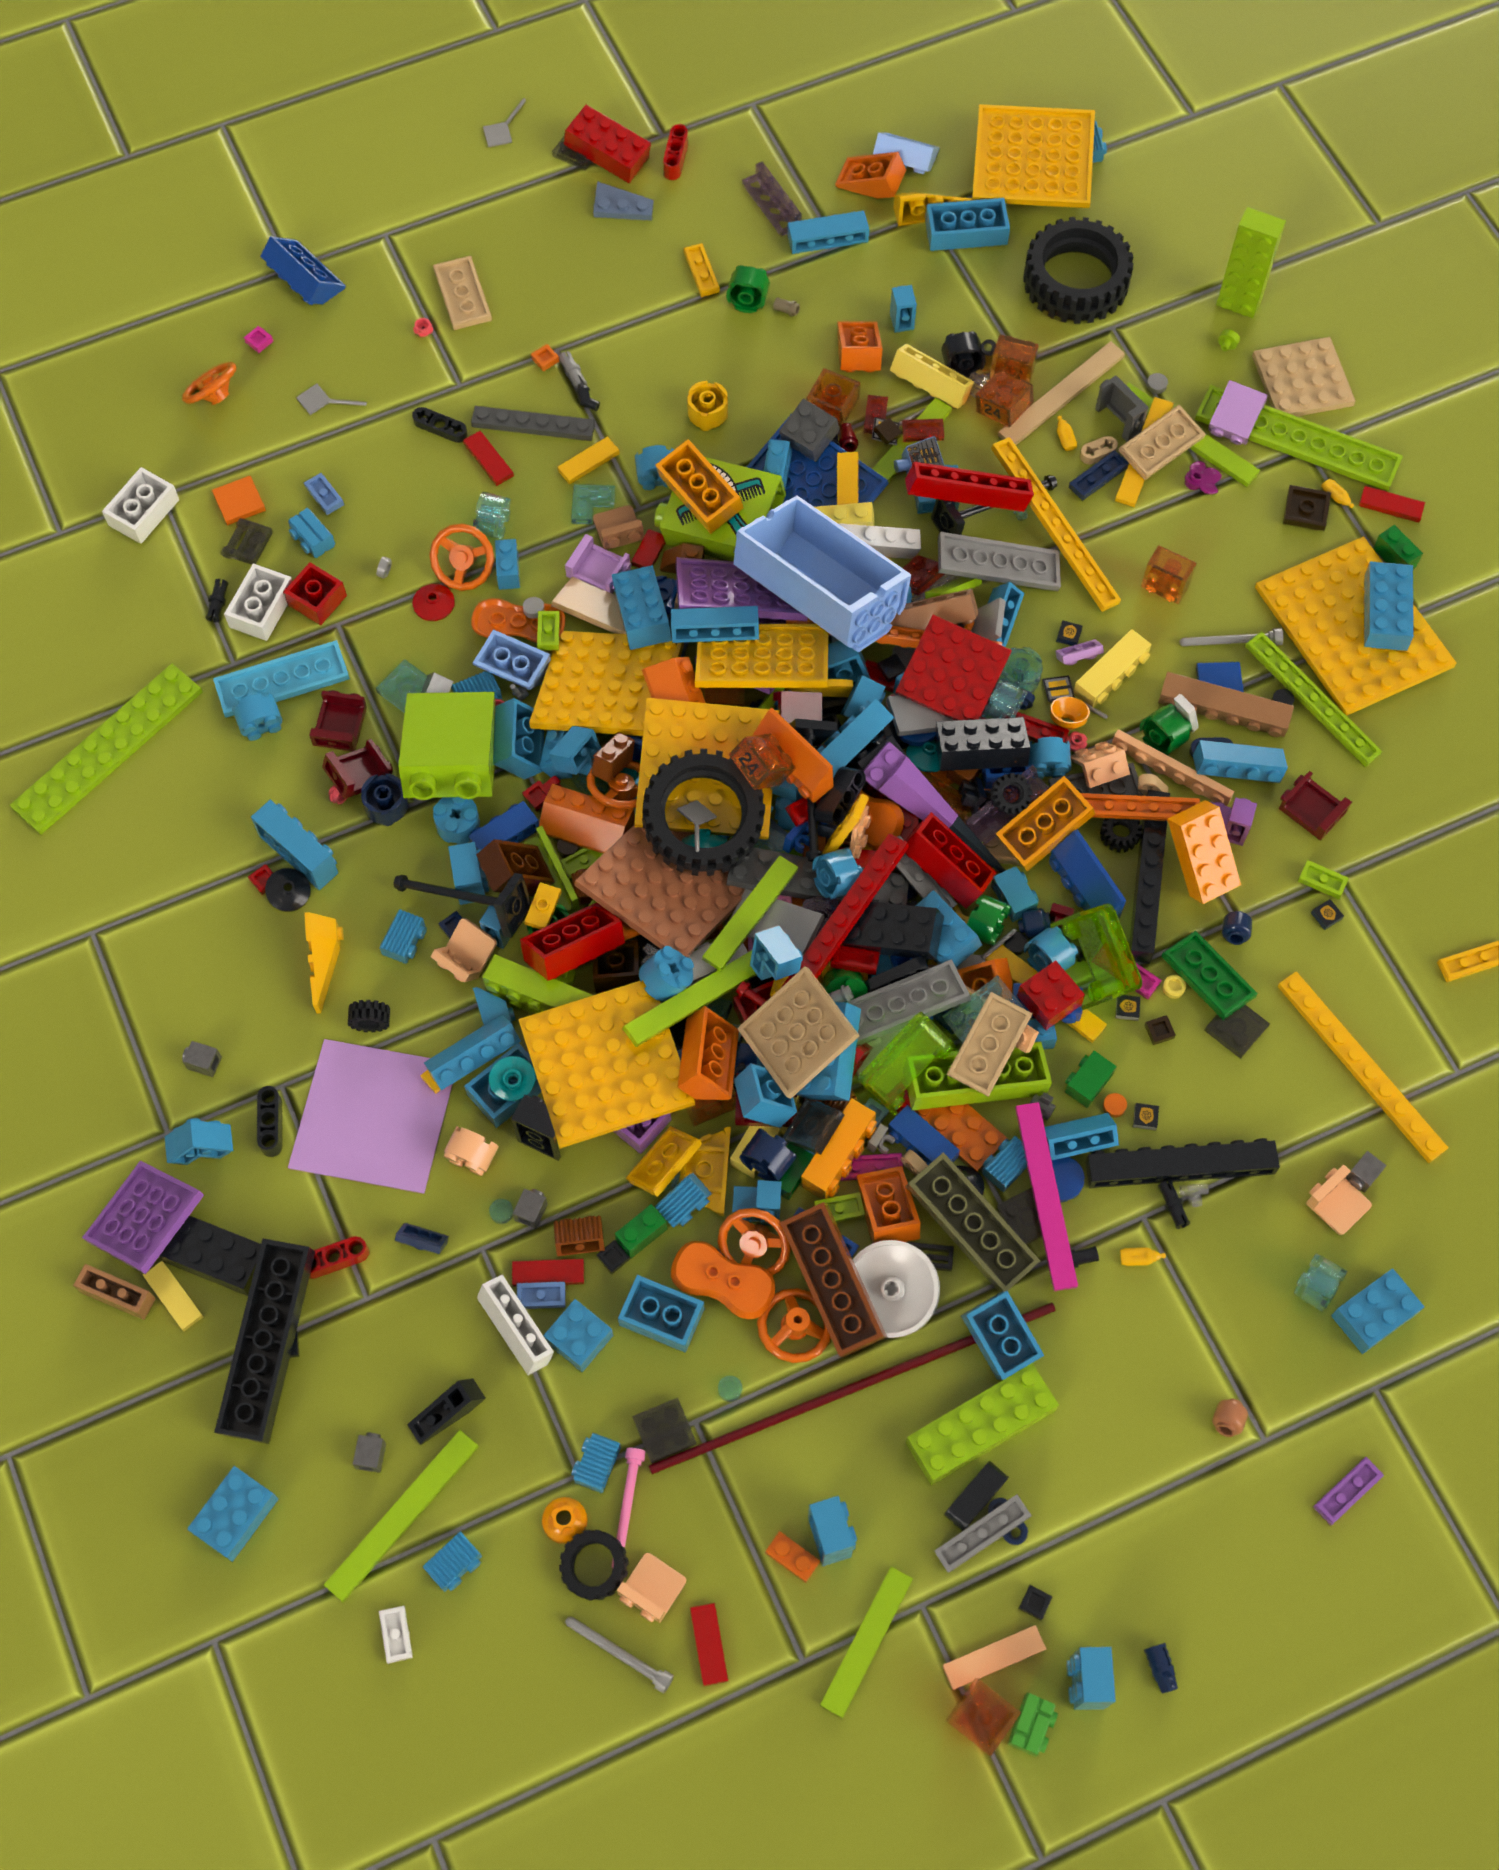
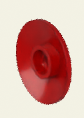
M429 584L423 586L415 593L412 604L415 613L420 618L427 621H439L446 618L453 611L455 599L453 593L447 587L440 584Z

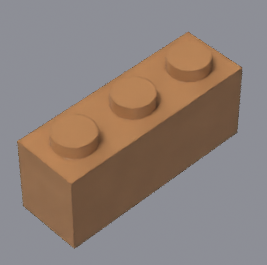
M87 1264L84 1265L73 1285L80 1293L142 1320H145L156 1299L149 1291Z

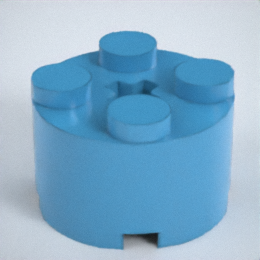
M654 445L642 449L643 453L638 455V452L635 454L637 479L639 484L643 485L644 490H652L655 486L661 485L668 488V485L659 476L655 465L674 449L671 448L670 451L666 449V446Z
M262 693L249 695L238 701L239 706L237 708L235 706L232 708L240 733L248 737L250 741L259 739L263 733H276L282 729L281 723L283 720L275 698L270 693H267L268 696H262Z
M1043 737L1038 738V743L1032 744V741L1029 742L1030 754L1028 763L1031 779L1041 780L1045 776H1052L1053 778L1062 777L1071 771L1069 741L1064 743L1063 738Z
M443 797L433 807V818L437 832L445 842L457 843V845L470 842L468 836L474 829L480 826L478 810L472 799Z
M849 848L817 856L812 864V871L816 870L817 874L814 882L818 891L823 897H830V899L846 895L863 871L862 867L857 865Z
M1057 926L1046 928L1024 945V953L1028 951L1030 956L1027 959L1029 965L1038 972L1054 961H1057L1066 971L1074 965L1075 955L1078 954L1076 946L1068 942L1063 936L1061 929Z
M665 946L641 966L639 978L640 981H644L646 985L644 989L651 997L658 1001H666L685 990L692 983L694 964L690 958L685 957L679 951L670 946Z

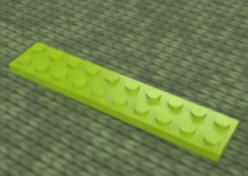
M1210 385L1195 420L1209 425L1225 391L1224 389ZM1267 405L1261 410L1248 438L1250 441L1387 492L1403 458L1400 454Z
M173 663L170 664L12 802L10 807L34 830L42 835L202 694L201 687Z

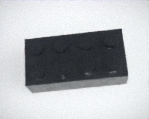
M1024 717L936 722L935 745L940 771L1028 767L1030 744Z
M871 902L842 944L848 947L880 952V955L909 958L922 956L928 960H936L944 916L938 908Z
M188 1216L159 1257L164 1263L248 1296L261 1244Z

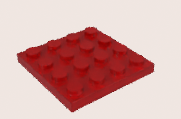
M932 615L895 693L955 721L980 719L1012 650L936 615Z

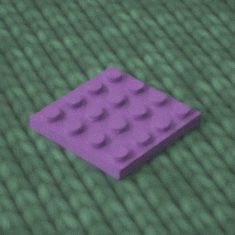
M140 1161L82 1238L91 1245L146 1274L203 1198L204 1194L198 1189Z

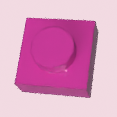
M257 326L244 337L245 343L258 353L273 342L272 336L260 326Z

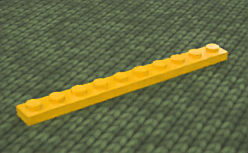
M1008 437L994 443L991 450L1009 476L1031 479L1034 496L1029 506L1099 609L1103 612L1118 605L1121 601L1120 597L1012 439Z
M1296 971L1281 981L1277 986L1423 1158L1430 1163L1447 1151L1449 1147Z

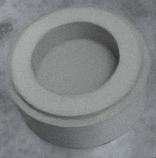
M1154 373L1147 380V389L1151 393L1161 394L1166 390L1168 380L1163 374Z
M384 556L381 558L376 576L383 579L388 576L392 565L390 558Z
M530 597L523 603V612L528 618H538V611H544V603L540 598Z

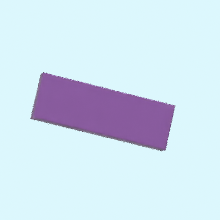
M1365 1457L1322 1497L1313 1508L1331 1526L1384 1475Z

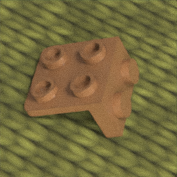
M631 505L601 512L593 516V522L601 544L606 550L641 541L644 538L641 519L637 520Z

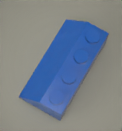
M269 237L260 257L269 268L278 273L279 278L291 285L290 288L299 293L306 303L310 305L324 304L345 289L346 285L298 240Z
M1078 829L1074 830L1052 850L1049 864L1052 870L1060 875L1063 886L1073 894L1075 904L1085 912L1088 923L1091 920L1094 922V926L1097 925L1101 929L1120 919L1126 899Z

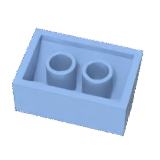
M880 132L877 135L873 154L898 152L905 168L909 166L914 168L913 172L924 174L925 171H931L940 147L887 132Z
M493 629L473 661V665L531 690L542 684L551 658L550 654Z

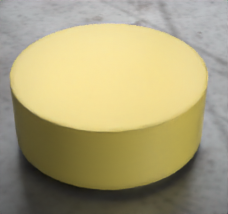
M1170 975L1163 983V992L1169 998H1180L1186 990V982L1178 975Z

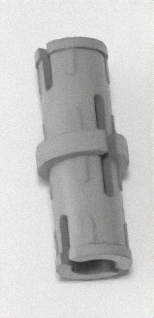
M566 351V354L565 352L561 353L559 360L565 368V374L571 378L576 390L579 387L578 385H587V381L581 373V367L575 363L569 351Z

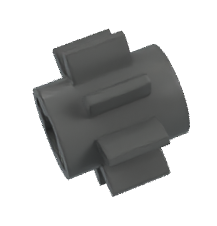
M1045 1092L1041 1097L1035 1094L1030 1103L1039 1102L1042 1118L1048 1121L1056 1108V1105L1052 1104L1054 1097Z

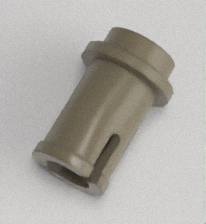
M777 297L774 301L773 309L788 313L789 316L793 317L798 315L800 304L795 300L791 302Z

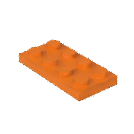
M969 1104L914 1110L960 1150L958 1158L976 1172L983 1167V1163L990 1155H995L1001 1143L1008 1139Z

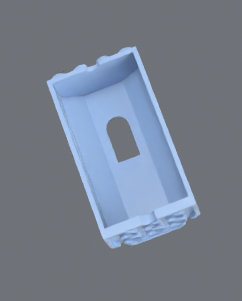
M799 496L785 501L780 506L770 510L766 517L761 516L737 531L734 565L843 644L857 652H860L886 635L893 626L890 623L895 618L896 613L900 615L905 608L911 574Z

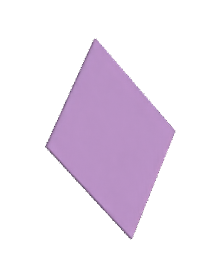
M324 1039L288 1169L424 1194L453 1084L435 1094L421 1079L420 1075L427 1070L424 1062L430 1058Z

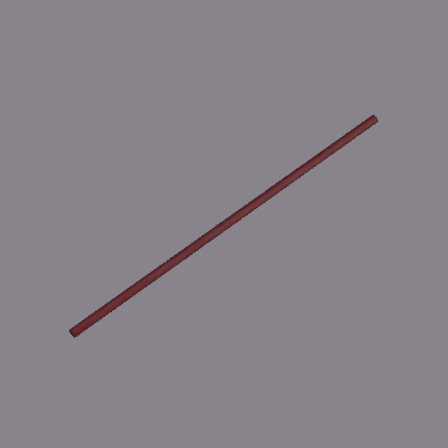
M1051 1302L1021 1315L1024 1321L1028 1323L1055 1312L1056 1309ZM969 1335L648 1465L650 1472L653 1475L976 1344L973 1336Z

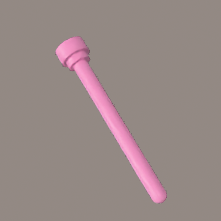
M626 1448L625 1454L626 1464L629 1466L616 1537L624 1548L638 1466H641V1463L644 1462L646 1454L645 1450L637 1448Z

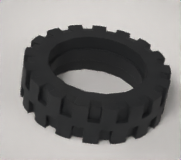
M586 1530L581 1534L573 1536V1540L566 1543L564 1546L566 1549L560 1555L561 1564L559 1565V1571L562 1573L563 1583L567 1585L569 1591L587 1600H603L605 1597L615 1594L624 1577L626 1578L628 1574L627 1565H629V1561L626 1558V1550L621 1545V1542L601 1530ZM598 1543L610 1550L614 1560V1567L611 1576L605 1583L590 1587L578 1580L575 1574L574 1563L582 1548L589 1544Z

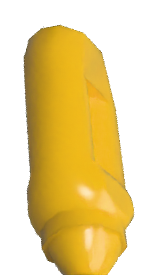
M1061 415L1058 416L1057 433L1065 451L1076 449L1077 441L1072 427L1067 421L1062 419Z
M1328 479L1321 485L1323 491L1331 492V498L1336 503L1349 506V508L1354 507L1348 492L1335 480Z
M1147 1247L1124 1248L1120 1250L1121 1265L1125 1266L1149 1265L1160 1258H1166L1165 1253L1160 1254L1156 1250Z

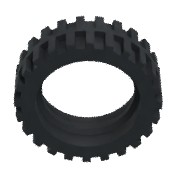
M1069 217V221L1059 219L1056 220V225L1047 224L1044 232L1039 230L1036 233L1035 240H1031L1027 251L1023 282L1025 283L1026 293H1030L1029 300L1032 303L1037 302V309L1041 312L1046 310L1048 317H1060L1061 322L1065 323L1067 320H1074V324H1080L1081 320L1093 323L1094 318L1099 317L1100 320L1106 318L1107 312L1113 314L1117 310V305L1121 306L1125 296H1127L1134 263H1132L1133 253L1129 252V243H1123L1124 236L1120 232L1115 234L1113 232L1114 227L1110 225L1105 227L1102 225V221L1099 220L1091 222L1087 217H1083V220ZM1068 252L1085 253L1102 261L1111 272V278L1104 284L1094 288H1071L1053 279L1046 271L1045 263L1059 254Z
M700 749V754H693L692 750L685 751V756L682 758H678L676 754L671 757L668 765L663 763L659 766L657 775H652L649 780V786L645 789L642 823L646 831L645 837L648 843H652L654 853L656 855L660 853L663 856L664 863L668 866L670 863L677 865L676 870L682 873L684 869L692 870L691 875L698 876L699 872H707V876H712L714 871L720 869L722 873L727 872L731 865L735 864L738 866L742 863L745 855L749 856L754 845L757 844L760 837L765 813L763 791L758 789L756 776L751 777L748 774L749 769L746 765L745 767L737 765V758L732 755L730 759L722 757V751L716 750V754L713 755L707 754V749ZM693 778H710L724 783L735 792L741 805L742 817L739 828L727 842L712 848H700L699 852H696L695 847L681 842L670 831L665 819V805L670 793L680 783Z

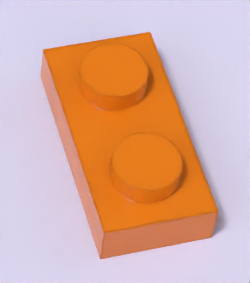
M780 1531L765 1551V1554L805 1583L820 1563L819 1559Z

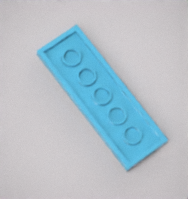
M337 640L213 678L225 718L234 715L232 708L233 706L235 708L239 706V700L252 694L262 693V696H268L267 693H270L274 696L275 701L279 702L350 679Z

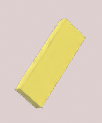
M163 1261L152 1267L146 1274H143L145 1280L183 1332L204 1317Z

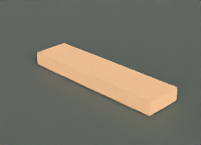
M1036 1625L948 1662L942 1665L952 1690H955L1046 1650V1647Z

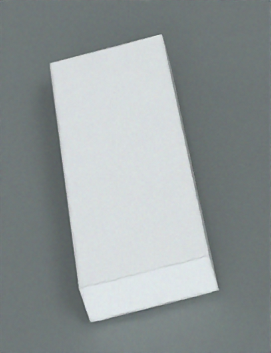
M1179 694L1174 698L1176 709L1184 719L1191 723V731L1195 732L1199 728L1195 707L1182 694Z

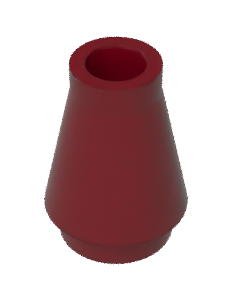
M843 423L840 426L839 446L847 452H855L859 441L852 429V425L850 423Z

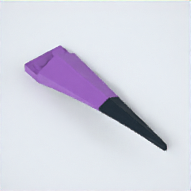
M887 742L864 768L865 781L877 792L921 820L932 812L988 865L1000 873L1006 871L911 760L891 742Z

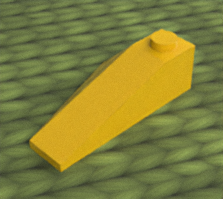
M918 192L901 193L894 195L893 209L898 226L924 223L927 204L970 201L972 198Z
M306 912V941H308L309 949L312 951V954L308 955V962L311 972H314V975H310L312 1003L318 1014L323 1009L340 952V940H344L343 928L338 926L336 919Z

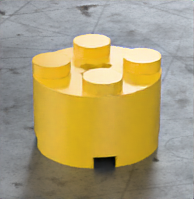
M701 381L690 388L687 397L690 421L702 431H709L722 425L727 420L728 396L726 389L721 384Z

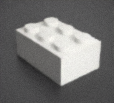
M140 467L104 508L102 513L108 526L142 544L179 501V497L174 485Z
M252 564L224 613L229 628L267 641L288 605L283 591L291 584L292 578Z

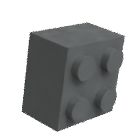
M803 398L779 432L783 441H789L793 449L816 462L840 429L837 418Z

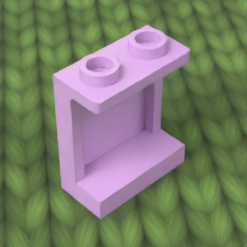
M1229 380L1209 423L1208 430L1212 435L1220 438L1222 436L1226 437L1236 445H1246L1258 416L1265 406L1268 395Z
M585 534L565 564L566 577L568 578L574 577L609 593H613L614 585L611 574L629 571L632 564L630 563V554L625 553L621 557L595 545L593 537Z

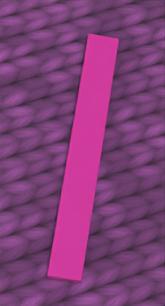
M1036 1102L1017 1105L1015 1110L1053 1291L1077 1288V1277L1040 1104Z

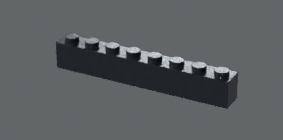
M1148 790L1146 796L1170 797V793ZM1142 820L1128 958L1134 962L1150 964L1155 951L1167 821Z
M1266 1138L1256 1139L1253 1142L1244 1143V1140H1235L1230 1142V1144L1211 1142L1206 1146H1198V1144L1192 1143L1180 1148L1166 1145L1161 1147V1149L1153 1150L1151 1147H1142L1137 1149V1151L1118 1149L1113 1153H1105V1151L1098 1150L1088 1154L1085 1161L1089 1188L1155 1184L1168 1180L1182 1182L1275 1175L1280 1168L1275 1140L1268 1141Z

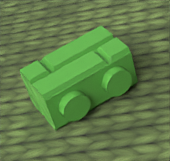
M1026 1693L1007 1744L1034 1757H1037L1039 1752L1044 1753L1049 1742V1738L1045 1736L1048 1727H1054L1058 1713L1054 1711L1056 1705L1031 1693Z

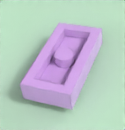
M1094 639L1056 650V657L1065 665H1073L1081 659L1096 658L1097 655L1104 653L1103 645Z

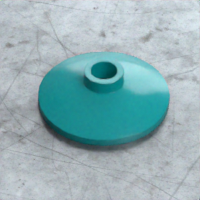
M935 740L929 741L923 746L908 745L906 755L918 770L924 772L940 771Z
M699 829L700 848H712L727 842L725 838L711 833L710 829ZM695 834L684 837L682 842L695 847Z
M509 1056L499 1060L494 1064L489 1073V1085L492 1092L505 1101L521 1100L524 1095L531 1093L536 1082L533 1066L524 1058ZM517 1079V1083L514 1085L509 1084V1081Z

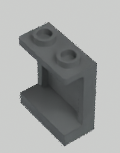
M1114 376L1101 383L1095 410L1100 412L1104 408H1108L1125 424L1122 438L1128 442L1142 431L1149 407L1117 376Z

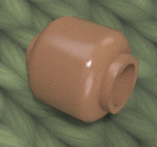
M1237 1399L1222 1400L1216 1407L1212 1422L1219 1434L1233 1437L1243 1432L1248 1418V1411Z

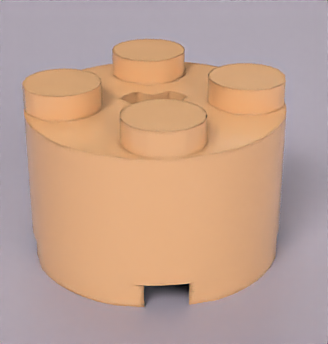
M456 1126L444 1150V1157L458 1167H462L465 1164L464 1166L469 1168V1171L483 1176V1173L487 1172L499 1146L492 1141L490 1144L485 1143V1137Z

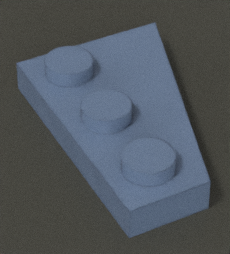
M597 181L594 217L652 221L654 206L652 199Z

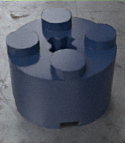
M377 774L367 779L362 786V803L367 816L372 821L385 826H391L407 812L409 807L408 798H403L401 780L392 774L381 776Z
M759 1128L739 1158L749 1170L753 1168L759 1172L757 1176L763 1180L780 1181L797 1156L786 1147L787 1142L782 1137L775 1135L773 1138L766 1131Z

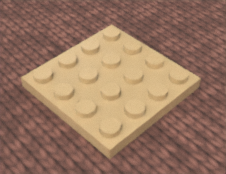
M1331 337L1253 351L1252 357L1271 407L1298 417L1354 406L1355 398Z
M805 966L737 1028L785 1096L790 1099L860 1036L814 974Z

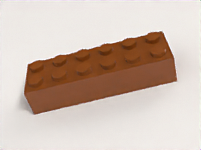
M822 1202L780 1222L839 1357H845L886 1338L887 1335L828 1204Z

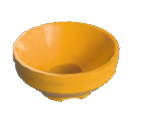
M1074 697L1058 698L1052 702L1050 707L1051 719L1058 726L1070 730L1083 726L1090 714L1088 705ZM1068 718L1073 720V722L1063 721L1062 719Z
M569 1497L553 1500L545 1508L542 1516V1526L546 1535L554 1542L566 1544L568 1541L571 1542L573 1536L583 1533L587 1527L588 1519L585 1508L580 1502ZM561 1511H568L571 1514V1520L566 1525H560L556 1521V1516Z

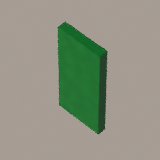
M1196 930L1162 953L1161 957L1222 1020L1256 998L1258 994Z

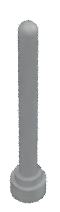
M1273 628L1272 631L1264 633L1275 645L1283 644L1282 628ZM1257 634L1181 638L1179 643L1181 646L1247 643Z
M566 1618L565 1623L569 1628L651 1679L655 1689L664 1694L667 1691L674 1675L666 1670L664 1672L661 1670L656 1671L575 1618Z

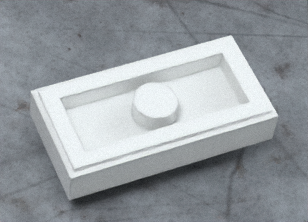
M405 1606L379 1611L386 1663L389 1664L413 1658Z

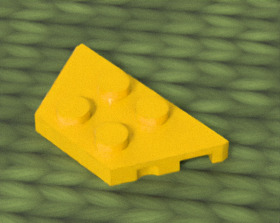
M725 1127L723 1131L712 1135L702 1136L699 1139L702 1145L680 1170L679 1183L689 1174L694 1173L712 1193L707 1198L709 1203L705 1207L720 1216H724L731 1127Z

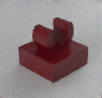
M1053 903L1050 910V918L1054 921L1053 926L1062 929L1063 924L1067 925L1068 921L1072 919L1074 908Z

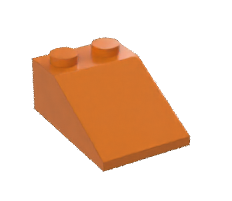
M898 152L847 157L835 185L837 188L876 199L891 198L896 195L906 168Z
M837 321L840 369L846 372H854L855 370H864L865 372L881 371L882 343L877 322Z
M1007 958L993 959L957 970L964 984L986 999L990 992H993L1013 1003V981ZM966 1015L969 1029H971L975 1020Z
M899 1166L856 1175L872 1244L884 1240L908 1242L920 1239L921 1223L912 1195L905 1187L908 1182L903 1167Z

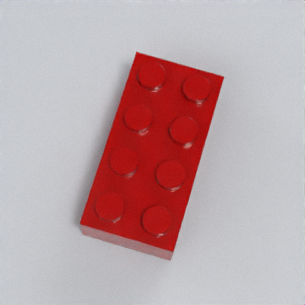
M587 104L565 130V146L627 183L631 182L650 155L651 142Z
M932 812L913 829L905 840L909 845L905 854L912 858L925 873H928L941 888L945 889L965 909L984 893L997 873Z
M596 902L521 938L520 943L524 962L549 981L572 969H576L590 960L596 959L608 951L616 949V947L625 944L622 921Z

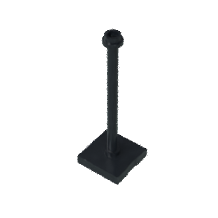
M1047 475L1044 477V481H1041L1044 488H1047L1049 491L1057 487V479L1054 475ZM936 499L931 520L939 532L962 535L965 518L994 507L976 505L958 512L952 501Z
M794 719L790 723L812 746L813 744L821 745L837 731V722ZM807 798L810 851L806 852V857L809 862H813L817 856L823 855V852L819 851L818 829L815 818L816 802L813 803Z
M518 873L513 874L498 897L408 880L406 875L396 876L393 882L394 888L402 892L406 889L494 906L503 936L512 938L520 927L531 906L523 875Z

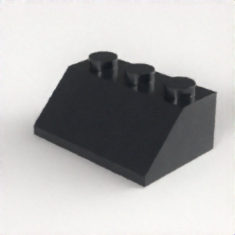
M524 1095L511 1118L517 1141L559 1161L561 1155L544 1100L534 1095L532 1097Z

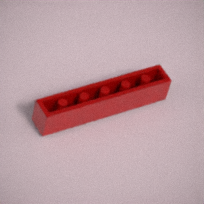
M913 462L905 478L908 495L1021 512L1025 511L1034 496L1031 479L921 462Z

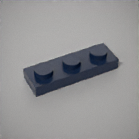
M1114 450L1071 481L1068 488L1083 501L1126 470L1129 463Z

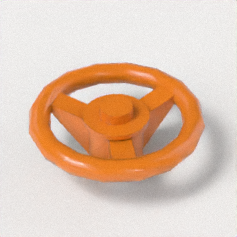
M226 362L201 375L187 387L182 395L183 402L191 404L203 399L215 405L223 401L229 395V383L237 370L236 364L234 362ZM197 389L200 391V392H198V393L192 395Z
M463 523L449 525L439 531L432 541L429 553L431 568L438 580L448 588L459 591L473 590L485 583L492 573L494 564L493 547L486 535L476 527ZM465 532L476 537L482 546L473 548L470 545H459L447 538V536L452 533ZM440 544L450 552L449 561L456 568L454 580L447 577L439 566L437 555ZM486 554L485 567L479 577L470 582H463L468 568L476 562L477 556Z
M632 760L630 764L625 766L638 773L640 771L639 762ZM592 768L590 769L586 777L587 788L596 800L603 805L615 809L636 808L637 799L633 798L637 796L638 786L635 785V781L630 775L618 773L611 782H608L609 791L604 795L596 787V776L592 775Z
M756 1208L739 1209L727 1216L719 1228L717 1239L719 1250L727 1259L736 1262L728 1251L727 1235L732 1225L742 1234L740 1248L744 1253L741 1264H752L754 1258L763 1256L768 1247L781 1248L778 1260L774 1265L766 1269L772 1276L780 1272L788 1262L791 1246L780 1224L781 1221L769 1212ZM755 1217L763 1219L775 1228L779 1236L770 1232L764 1225H755L742 1218Z
M800 1288L782 1289L774 1294V1298L767 1311L758 1317L759 1338L766 1350L780 1360L791 1363L808 1362L822 1354L829 1345L831 1337L824 1321V1329H822L810 1320L808 1312L800 1308L795 1297L808 1300L817 1307L810 1291ZM785 1299L788 1313L782 1318L781 1329L771 1339L767 1330L769 1312L776 1303ZM807 1334L820 1340L814 1348L805 1353L793 1354L783 1351L778 1347L787 1338L800 1340Z

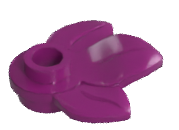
M1203 461L1192 463L1189 468L1190 471L1185 475V485L1191 490L1200 489L1206 494H1217L1218 489L1215 483L1220 481L1221 473L1215 468H1206Z

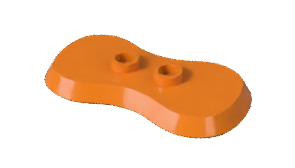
M491 598L481 601L475 607L471 618V625L473 630L480 636L488 638L494 629L510 637H521L537 643L538 618H528L523 612V606L512 604L503 599ZM544 604V611H560V637L565 627L564 612L552 607V604Z
M861 789L856 800L861 794L869 797L866 806H869L868 815L871 816L869 828L865 831V834L868 835L867 845L872 849L878 850L889 833L896 837L901 834L904 825V815L901 808L895 802L888 799L871 797Z
M691 1241L686 1243L678 1251L672 1263L671 1278L679 1290L690 1295L714 1298L740 1318L756 1319L762 1316L774 1298L775 1281L765 1268L754 1264L733 1262L724 1257L714 1246L707 1242Z

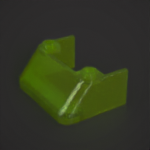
M1107 903L1081 911L1050 924L1051 928L1063 925V932L1066 937H1069L1071 940L1078 939L1094 982L1089 984L1087 990L1088 997L1092 1002L1082 1005L1083 1010L1142 987L1141 975L1117 913L1111 904Z
M919 1012L861 1072L858 1081L874 1099L895 1116L897 1114L895 1110L905 1101L903 1098L905 1093L903 1091L935 1058L939 1059L942 1057L944 1059L952 1051H956L957 1048L953 1041L923 1012Z

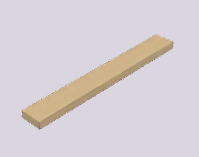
M1110 341L998 432V437L1002 440L1010 437L1015 445L1019 444L1122 360L1125 352Z

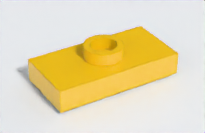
M539 883L525 918V925L537 929H542L549 925L562 893L561 888Z

